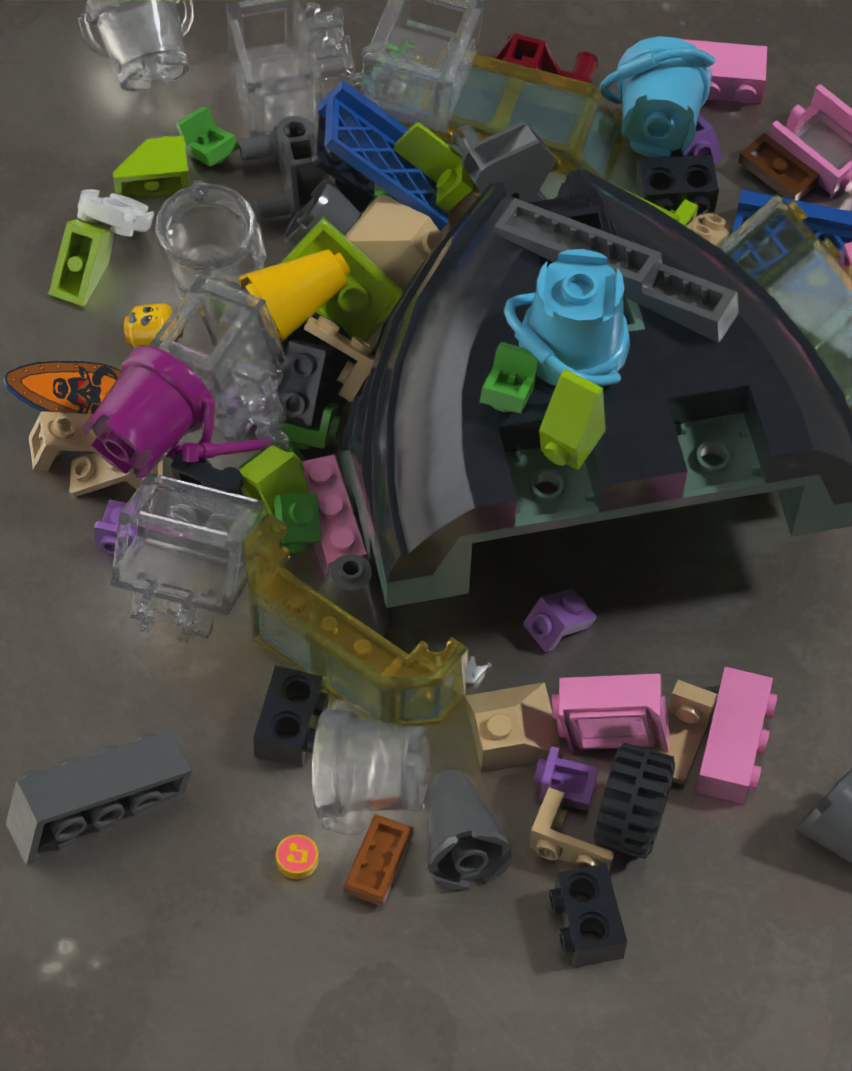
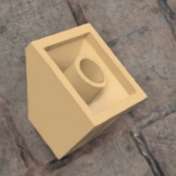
M384 194L376 197L345 235L352 244L402 290L408 286L420 265L444 238L429 216Z
M545 682L464 696L481 772L538 763L540 758L548 759L551 746L559 748L558 758L563 757Z

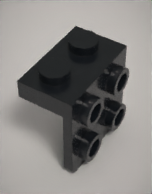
M318 114L314 117L312 161L318 168L335 178L336 186L357 210L362 213L367 208L369 202L374 199L375 183L324 146L326 118Z

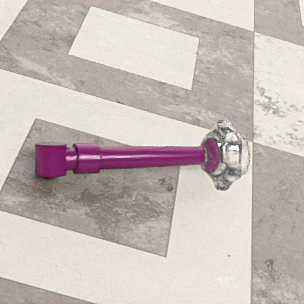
M271 424L268 428L261 431L259 440L215 444L212 442L199 444L183 443L182 460L185 462H197L199 458L209 459L217 455L255 450L263 452L271 445L287 452L288 438L283 431L279 430L276 424Z

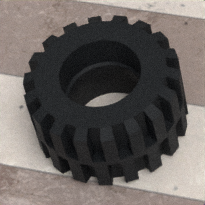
M625 742L620 746L611 766L594 831L596 845L646 859L651 854L676 766L674 756Z

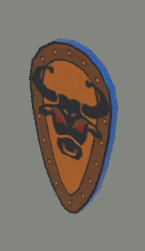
M86 361L35 362L8 371L3 383L6 389L15 397L40 412L93 414L121 375V370L107 364Z

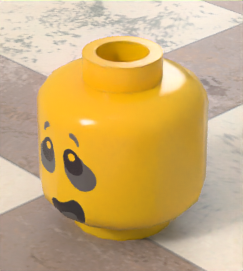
M166 303L137 305L131 310L130 316H126L124 319L125 340L128 346H133V348L139 345H147L171 352L176 346L177 339L183 336L184 329L181 316L175 315L171 306Z

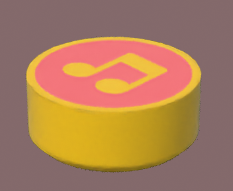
M290 835L284 838L277 846V867L288 878L304 879L310 876L318 866V848L314 841L305 835Z

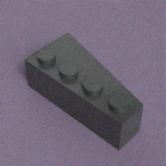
M171 730L157 735L148 733L139 737L135 742L120 747L111 745L103 748L97 754L83 759L71 758L61 763L58 767L43 772L34 770L26 773L16 780L6 826L25 864L28 865L40 859L38 851L55 843L59 850L76 843L75 836L92 826L98 828L99 832L109 828L129 809L134 815H137L185 793L192 769Z

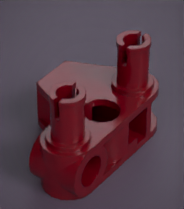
M513 33L508 36L507 43L492 59L480 90L481 95L488 103L500 108L565 125H580L589 117L590 104L595 93V86L591 81L598 67L599 59L593 53L583 51L577 54L572 72L560 70L546 41Z

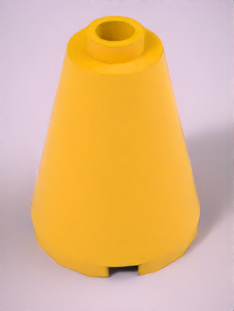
M327 249L245 273L237 278L241 290L246 288L251 297L246 301L267 337L272 335V343L276 346L284 342L309 317L348 283L346 275L351 272L340 253L333 255Z

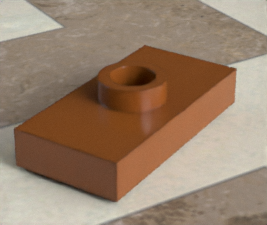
M374 814L343 885V892L383 907L414 835V828Z

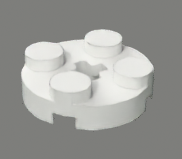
M87 189L81 192L77 206L79 208L77 214L79 219L94 224L99 223V221L110 224L112 232L129 237L133 236L134 231L147 232L151 228L155 213L154 211L147 212L149 208L147 205L115 193H111L110 197L99 198L100 190Z

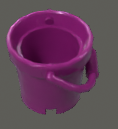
M139 345L132 349L123 361L121 375L96 411L86 421L83 431L86 436L91 429L93 430L97 438L91 446L107 463L125 474L132 467L141 471L136 478H144L148 476L164 457L174 460L177 453L182 454L183 446L178 443L189 433L195 432L204 426L202 438L198 444L211 442L214 429L215 401L203 381L182 361L157 347Z

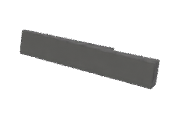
M514 198L494 226L495 234L552 262L557 261L558 254L566 250L586 249L601 253L608 258L607 265L615 273H617V268L622 273L625 288L623 297L717 343L721 341L738 315V292L662 264L661 252Z

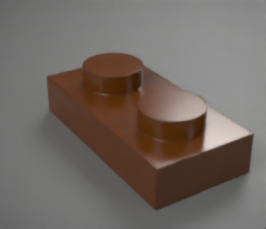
M765 133L739 155L738 162L784 198L799 201L818 184L820 174Z

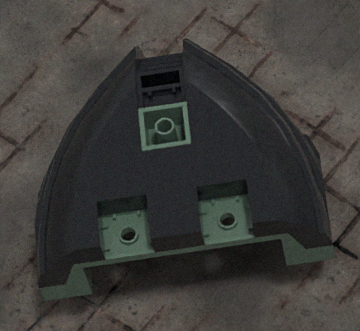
M584 169L570 171L566 176L565 183H562L559 188L558 196L554 199L529 203L661 252L662 264L738 292V315L721 341L717 343L623 297V315L627 319L630 348L624 366L618 371L621 376L620 382L601 386L603 388L606 431L579 470L567 464L561 466L550 461L541 451L539 429L556 388L555 385L548 384L536 375L534 389L521 414L513 411L502 412L491 405L480 402L482 387L493 368L498 345L504 342L519 346V341L514 336L515 331L508 324L504 314L507 300L517 295L535 293L541 267L546 262L547 267L553 263L495 234L494 226L514 200L511 195L506 194L504 183L498 181L487 186L420 265L382 326L379 340L371 352V355H374L375 358L370 372L357 392L356 397H354L350 413L338 442V452L354 516H359L369 561H376L386 608L468 594L472 543L773 491L778 493L791 537L852 526V414L842 390L808 339L778 301L722 249L655 206ZM532 304L521 305L515 308L516 316L521 323L527 309ZM708 453H714L720 456L724 462L717 466H711L706 464L701 457ZM541 482H551L558 487V490L552 494H543L535 486Z

